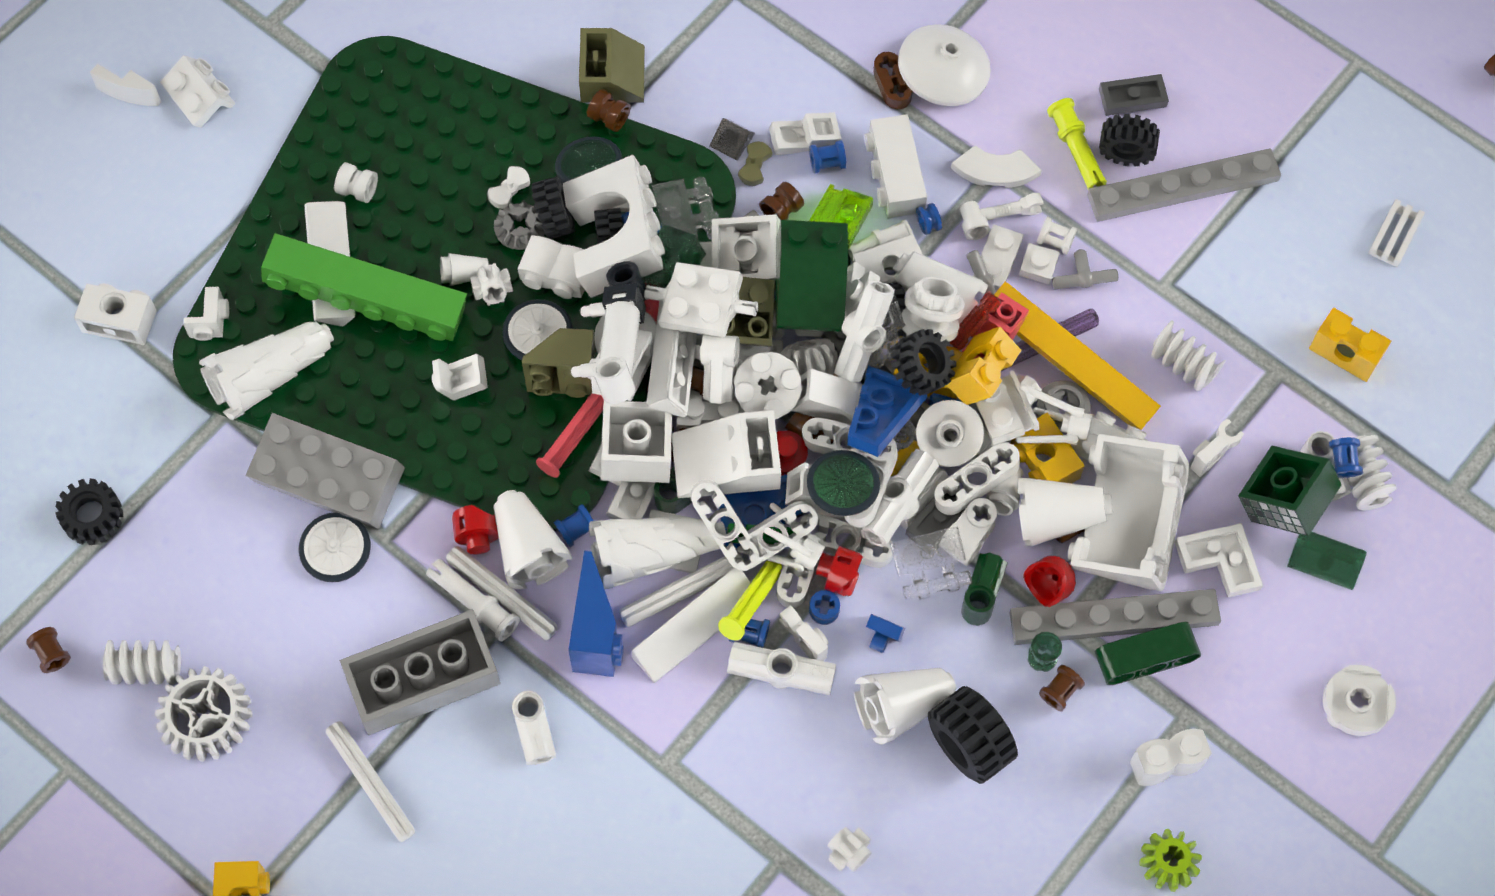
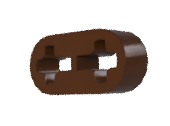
M889 51L878 54L874 61L873 73L887 106L892 109H904L911 103L913 91L907 86L900 74L898 55ZM884 64H887L889 68H893L891 76L886 68H882ZM895 85L899 93H904L903 97H899L896 93L893 94Z

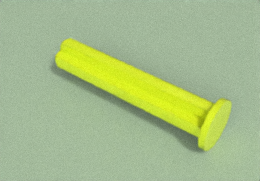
M767 560L729 615L720 619L718 628L726 638L736 641L744 636L745 626L780 577L781 564Z

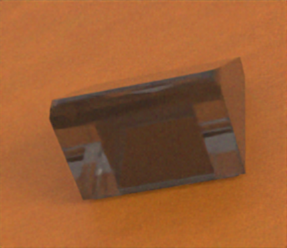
M722 118L709 147L738 161L755 132L730 119Z

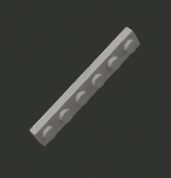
M1269 148L1089 188L1087 196L1097 222L1278 182L1281 172L1272 149Z
M1215 589L1058 603L1051 607L1043 605L1011 608L1009 612L1014 645L1145 633L1180 622H1189L1191 628L1219 626L1221 623Z

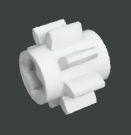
M496 263L478 267L477 277L470 278L475 299L480 300L483 298L488 306L504 302L507 292H513L508 269L500 271Z
M844 827L827 845L833 851L829 855L830 858L828 860L840 872L846 866L854 872L871 856L872 852L867 848L871 839L860 827L853 833L847 827Z

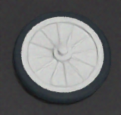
M530 300L516 306L508 314L503 325V340L507 349L515 357L522 360L523 356L559 328L573 329L567 312L556 303L547 300Z
M334 512L319 516L305 528L299 541L298 551L300 561L310 575L325 582H340L353 577L364 567L370 555L371 542L369 533L362 522Z

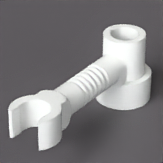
M1031 193L1015 202L982 209L979 208L976 201L962 204L960 206V213L963 218L962 228L966 239L979 240L987 236L990 232L988 220L1016 214L1032 216L1042 213L1040 205L1044 204L1041 194Z

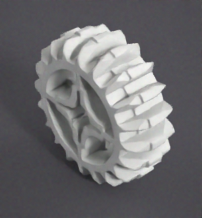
M203 666L200 675H197L194 669L189 668V678L184 680L181 675H176L175 679L178 685L173 687L172 685L165 684V690L169 696L158 697V703L163 708L155 710L156 718L161 720L156 724V729L159 733H164L161 740L165 745L171 744L170 749L174 754H179L183 751L184 758L190 760L196 753L197 759L200 762H204L207 753L210 752L211 756L218 760L220 755L218 750L224 748L227 753L232 752L233 749L229 744L232 740L236 743H242L243 738L238 732L249 731L250 725L245 719L251 718L253 712L250 708H247L251 704V699L249 695H244L246 688L242 683L236 684L237 679L233 674L230 673L224 677V671L217 668L211 675L210 669ZM201 692L198 697L194 699H188L192 695ZM220 692L230 698L231 709L229 715L224 714L222 709L218 708L220 702L218 695ZM178 713H183L187 719H190L188 736L178 730ZM221 728L214 734L206 736L212 729Z

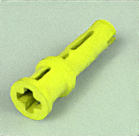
M1064 98L1054 102L1047 109L1048 116L1054 119L1059 129L1057 135L1060 140L1067 143L1086 183L1087 190L1094 188V185L1096 187L1106 185L1107 180L1104 178L1084 136L1085 124L1078 119L1074 111L1075 103L1072 98Z

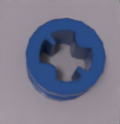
M934 203L927 204L926 209L923 207L916 208L917 221L923 234H930L932 229L935 231L942 230L941 217Z
M820 590L811 597L809 614L812 620L821 625H828L838 618L840 600L836 594L827 590ZM822 601H828L829 607L833 606L834 609H828L827 614H821L820 608L816 609L815 606H821Z

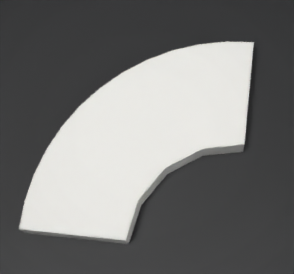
M976 145L951 164V169L959 176L984 187L985 184L1005 186V188L1021 186L1041 176L1042 172L1021 149L1011 154L996 155L985 152Z

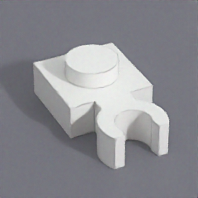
M792 606L783 610L779 614L782 617L779 619V622L794 636V641L811 659L821 661L827 659V645L829 642L823 632L817 627L812 629L807 622H803Z

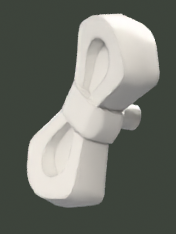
M509 167L507 179L501 183V186L488 189L487 194L490 203L499 209L508 207L512 196L518 190L530 185V177L526 170L521 167Z

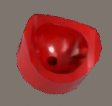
M792 431L776 432L781 476L787 475L794 468L804 462L806 463L808 457V448L805 446L804 439Z
M474 505L464 506L453 512L452 522L455 542L459 545L467 546L469 554L478 555L489 552L490 543L499 539L495 515H491Z
M842 546L838 547L835 556L822 553L816 569V575L827 578L825 590L843 596H852L859 578L858 569L863 556L857 551Z
M1046 556L1028 566L1023 574L1027 587L1033 596L1045 607L1056 605L1069 597L1076 585L1075 573L1065 559L1058 556Z

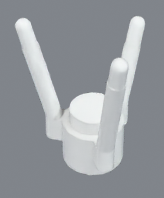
M1025 384L1019 386L1021 391L1067 411L1063 415L1049 410L1033 408L1034 414L1041 416L1048 412L1053 420L1062 422L1061 432H1065L1067 435L1020 436L1016 438L1017 443H1068L1077 445L1078 439L1087 441L1093 414L1084 413L1085 409L1074 407Z
M775 503L770 504V508L775 513L782 510ZM794 520V521H792L791 523H789L788 525L791 526V525L795 524L797 521ZM769 527L764 529L765 534L792 548L790 556L796 558L791 559L774 554L766 560L791 566L803 572L805 567L811 571L814 570L825 549V546L818 543L819 537L808 533L803 536L806 540L800 538L796 542ZM742 546L737 548L739 553L747 555L752 550L751 548L744 550Z

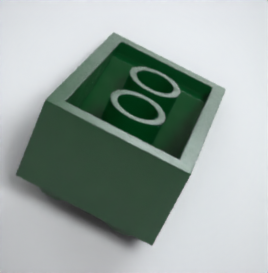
M780 221L776 236V329L842 332L846 306L848 223Z

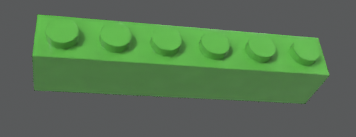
M276 233L261 266L262 282H265L273 289H287L297 292L301 297L308 300L320 299L330 302L333 307L340 310L353 309L371 320L378 321L383 319L394 323L403 330H418L440 341L445 339L449 341L454 340L466 304L467 293Z

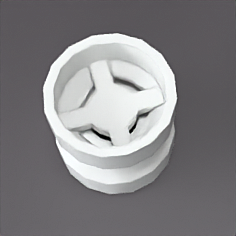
M345 162L337 173L334 190L336 193L344 196L354 195L356 200L368 203L375 193L378 175L376 172L367 169L360 171L355 165Z

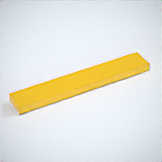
M1005 281L985 304L984 309L987 311L1001 292L1027 308L1029 313L1016 335L1126 424L1142 430L1161 405Z

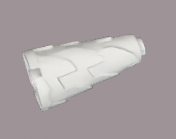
M316 321L306 322L275 336L272 334L244 346L242 344L216 355L213 353L200 360L199 364L205 365L200 370L217 405L227 402L230 408L224 410L223 413L229 419L234 420L244 415L246 410L273 394L271 391L297 376V372L325 356V352L331 348L330 342L334 341V338L325 323L320 325Z
M702 519L596 520L589 523V536H595L596 542L591 544L592 555L604 589H611L626 584L637 578L666 570L675 564L691 560L698 555L720 549ZM716 521L715 530L720 534H726L723 522L717 523Z

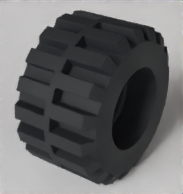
M960 687L928 712L931 731L943 752L958 770L978 784H984L1018 757L1015 739L1001 715L987 699L970 687Z

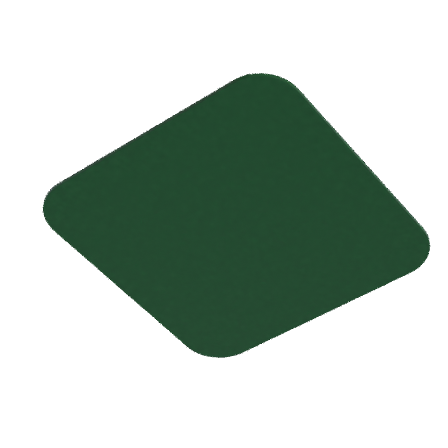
M375 36L359 40L345 47L328 63L187 316L203 317L205 287H219L223 299H228L229 318L224 319L223 337H213L207 341L196 340L188 336L184 325H182L173 348V368L176 378L183 391L196 404L227 417L223 411L230 407L227 402L217 405L202 376L200 369L205 367V365L199 364L200 360L213 353L216 355L242 344L244 346L272 334L275 336L306 322H315L312 300L305 299L294 291L287 289L276 290L269 287L265 282H262L261 266L275 233L308 243L304 206L306 203L345 202L350 257L467 293L465 309L454 340H435L424 332L414 329L410 331L403 330L392 322L383 319L378 321L371 320L362 313L355 311V317L343 327L325 323L334 338V341L330 342L331 348L325 352V356L297 372V376L271 391L273 394L245 411L244 415L234 420L264 432L271 414L274 413L391 457L405 467L398 484L460 508L474 505L491 515H495L493 506L498 501L499 495L509 490L523 492L554 532L558 531L553 523L557 519L562 521L578 511V506L581 504L590 513L599 503L609 481H603L601 477L589 472L602 443L603 411L560 467V475L554 478L543 472L537 466L536 460L545 456L590 395L575 398L560 393L539 396L533 392H527L522 360L515 357L507 349L503 340V325L508 314L516 306L530 300H547L556 303L567 312L573 329L594 330L595 336L596 326L602 316L583 317L581 315V308L590 304L601 303L603 293L591 298L584 290L581 298L572 297L565 299L556 295L552 289L541 288L536 290L527 287L520 280L517 270L526 249H512L506 247L498 240L494 230V220L498 216L499 208L490 203L487 194L488 189L501 186V183L507 179L509 167H521L528 173L530 185L518 190L512 196L511 203L520 204L524 200L527 204L534 206L532 183L557 176L555 163L563 148L573 141L585 137L608 139L620 149L622 159L634 155L640 166L646 165L650 172L652 183L648 185L656 201V206L652 208L663 230L657 233L665 250V254L661 256L665 257L671 266L672 262L683 259V253L687 245L712 241V219L732 218L736 205L734 179L727 165L717 154L693 141L631 119H627L618 132H613L605 127V123L602 120L596 122L587 117L589 104L408 39L395 36ZM601 145L582 146L572 151L565 158L562 164V172L568 178L575 179L616 162V155L609 148ZM343 163L355 165L360 171L367 169L377 173V187L372 199L368 203L356 200L354 195L344 196L335 192V179ZM523 219L520 222L517 220H513L515 226L514 229H517L520 226L523 228H527L525 222L526 219ZM574 219V233L551 239L562 245H571L582 249L597 245L595 221L579 226ZM448 253L487 258L488 265L496 263L500 271L508 269L513 292H507L504 302L488 306L483 298L480 300L475 299L471 281L450 286V283H442L440 257H448ZM672 266L669 279L664 284L655 287H667L673 275ZM474 354L484 358L488 388L456 400L448 398L435 389L432 383V361L440 359L450 364ZM652 362L632 399L634 402L647 401Z

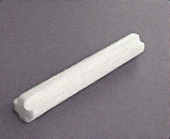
M455 546L449 551L446 559L451 566L486 594L496 597L501 606L511 614H517L520 617V621L541 638L549 640L553 637L558 629L557 624L460 546Z
M737 551L738 555L734 559H743L742 555ZM724 556L619 610L620 618L626 627H630L712 586L734 567Z
M337 721L326 729L327 736L396 838L403 842L415 834L413 825L341 721Z

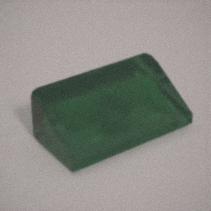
M1311 532L1309 537L1298 534L1287 567L1353 590L1367 552L1315 532Z

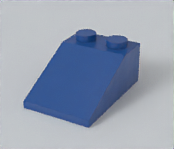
M584 550L568 648L572 672L614 677L615 666H622L623 634H617L616 620L592 552Z

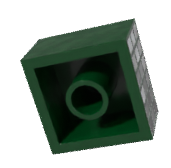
M1272 445L1238 497L1251 522L1309 537L1342 484L1330 459Z

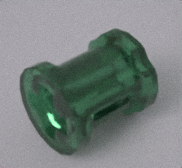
M1051 632L1036 634L1028 650L1027 660L1029 665L1036 671L1048 672L1057 665L1058 657L1062 652L1061 640ZM1039 649L1041 651H1046L1048 649L1051 653L1049 655L1046 652L1041 655L1038 651Z

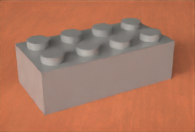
M272 413L245 476L257 484L333 513H340L379 530L405 467L396 459Z
M473 609L339 660L368 736L501 684L496 666Z

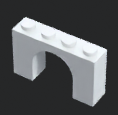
M634 155L563 183L566 207L579 226L595 221L594 211L620 208L621 212H629L626 223L617 234L602 243L573 254L576 278L591 298L604 293V287L609 286L606 274L617 263L624 261L635 263L642 277L663 269L661 255L665 254L661 239L657 235V231L661 228L659 220L653 212L652 207L656 206V201L648 185L652 183V178L646 165L640 166Z
M810 369L801 375L802 391L799 401L792 411L815 418H825L851 425L863 384L850 382L847 379ZM848 437L845 438L844 441L847 449H854V447L847 445ZM847 461L844 472L819 467L813 478L814 488L819 497L832 506L843 508V501L858 463ZM804 462L787 473L785 505H790L796 501H806L815 508L817 514L846 521L845 516L834 515L824 511L810 497L807 489V475L812 464ZM871 474L864 476L861 480V483L866 487H873ZM861 495V503L864 502V498H865V497L862 496V495Z

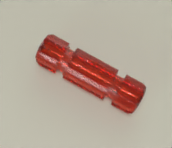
M987 292L980 300L981 304L979 306L976 305L959 324L960 328L956 338L949 342L957 350H962L969 342L968 338L970 336L973 337L990 318L989 314L991 312L994 313L1001 305V300L992 292Z

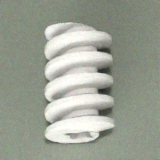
M1171 320L1154 341L1151 357L1156 360L1164 355L1162 365L1169 367L1175 363L1172 372L1175 375H1179L1185 371L1183 380L1189 383L1196 379L1194 389L1200 391L1217 376L1226 359L1219 364H1215L1217 353L1214 351L1207 357L1204 356L1207 345L1202 344L1195 349L1193 345L1196 337L1192 336L1184 341L1185 329L1181 328L1176 333H1173L1172 329L1175 322Z
M1378 435L1354 437L1360 439V446L1357 447L1359 466L1363 467V474L1347 478L1350 486H1353L1352 494L1354 498L1358 499L1356 506L1358 510L1362 511L1386 506L1393 500L1392 497H1389V494L1394 492L1397 487L1395 484L1385 485L1384 483L1393 477L1391 472H1380L1381 469L1388 465V462L1385 459L1376 460V457L1384 452L1382 447H1371L1379 441Z
M122 640L119 650H115L113 641H107L103 655V675L106 681L110 680L113 685H117L124 679L127 685H131L138 679L141 685H145L152 679L153 683L159 685L166 678L170 685L177 683L175 677L180 675L181 650L179 645L176 646L175 650H171L169 640H164L161 650H157L155 640H150L147 650H143L141 641L136 640L133 650H129L127 641Z

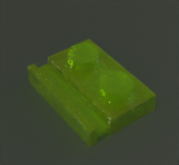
M830 184L809 221L848 223L849 249L873 207V197L845 188L840 191L834 189L835 185Z

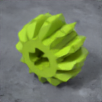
M1165 829L1162 837L1157 833H1153L1149 838L1150 843H1144L1141 847V851L1146 856L1139 860V865L1150 868L1144 874L1146 880L1154 876L1158 878L1155 885L1157 889H1161L1165 882L1168 883L1171 892H1175L1178 889L1179 883L1187 888L1192 883L1190 877H1197L1200 873V869L1195 864L1202 860V855L1191 853L1197 843L1194 840L1187 844L1183 842L1185 838L1184 831H1180L1176 838H1173L1170 829ZM1166 854L1172 855L1171 860L1176 858L1177 863L1175 866L1168 865L1169 860L1167 862L1164 861Z

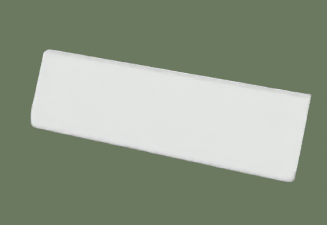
M345 202L306 203L304 206L308 244L350 257ZM320 299L312 300L314 321L343 327L355 317V310L353 309L340 310L333 307L330 302Z
M659 301L647 405L656 410L685 417L688 413L697 333L661 328L658 320L663 307V301Z
M733 568L632 649V659L654 683L719 632L718 623L720 619L729 615L751 583L744 572Z

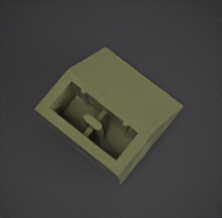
M580 28L579 89L581 102H591L594 95L599 90L604 89L612 94L613 100H623L627 103H644L645 45L613 28Z
M743 277L739 290V300L758 302V311H756V316L736 313L729 324L727 336H738L742 345L772 346L775 280Z
M559 328L523 356L522 366L527 392H533L539 396L560 393L575 398L591 395L592 380L588 377H573L571 369L574 366L589 363L592 358L596 359L594 330Z

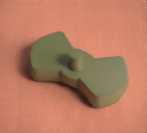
M757 141L748 144L746 164L738 172L739 179L748 186H756L763 183L764 177L760 169L763 162L771 158L773 154L771 148L766 143Z

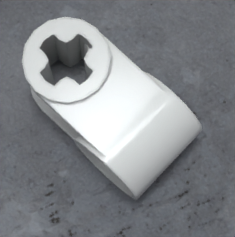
M986 498L973 500L958 520L947 530L938 547L965 566H968L994 530L997 518L995 504ZM987 515V519L983 518L979 522L975 520V516Z

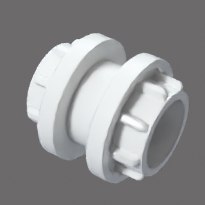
M926 277L916 282L906 293L905 305L907 308L903 310L900 319L902 330L908 336L921 329H932L933 334L939 332L942 335L941 342L946 339L948 342L954 340L959 330V321L957 319L962 316L965 305L963 298L958 294V287L952 282L939 277Z

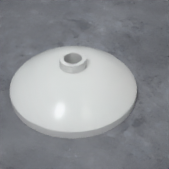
M933 24L914 30L904 40L898 55L899 71L907 86L921 98L937 105L959 106L975 100L982 94L990 78V61L982 45L967 32L953 26Z

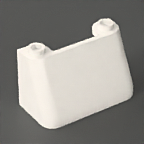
M1098 434L1097 443L1092 444L1090 448L1089 463L1094 465V470L1097 474L1094 486L1103 487L1104 493L1111 494L1113 514L1107 515V522L1086 528L1083 537L1079 536L1076 542L1070 543L1068 562H1071L1070 566L1074 570L1150 590L1163 591L1168 577L1187 485L1188 460L1180 445Z

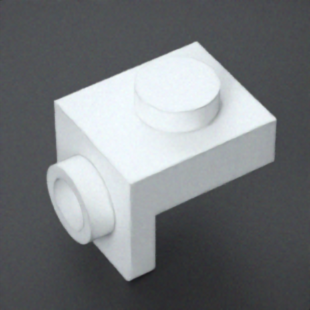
M205 287L203 317L184 318L183 325L190 338L207 341L213 337H223L224 319L229 318L228 299H223L219 287Z
M478 354L450 364L440 359L432 361V383L435 389L452 400L488 388L484 358Z

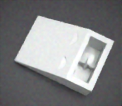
M774 410L738 413L672 433L678 498L691 497L693 486L701 480L715 482L723 494L780 489L781 468ZM705 488L700 491L701 496H710L716 493L714 490L708 492Z

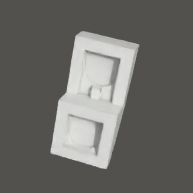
M97 63L90 71L96 88L113 98L144 106H158L162 102L155 85L132 70L123 78H120Z
M835 112L805 113L802 120L772 121L769 127L775 155L808 152L810 145L822 147L834 145L836 141L842 140Z

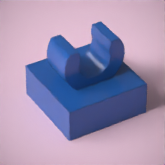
M871 614L866 627L876 632L869 647L884 653L889 639L901 641L906 628Z

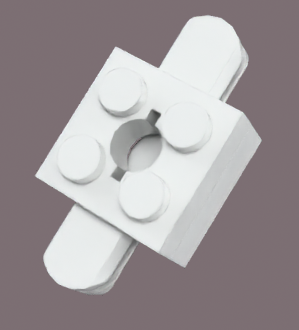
M776 214L712 219V241L687 245L683 253V259L686 264L739 271L742 277L775 280L774 290H776V236L780 219Z

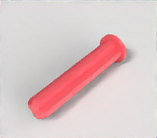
M591 393L545 456L536 460L537 466L547 475L554 478L560 475V467L602 413L604 404L602 395Z

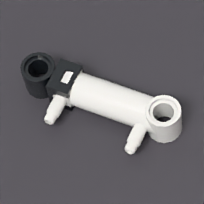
M630 261L617 263L608 270L606 278L609 286L604 287L601 303H594L581 308V315L583 317L605 316L600 357L597 362L581 364L571 369V374L575 378L594 377L603 399L611 404L625 402L635 392L632 373L638 327L645 320L646 305L644 301L646 299L644 293L646 287L638 266Z

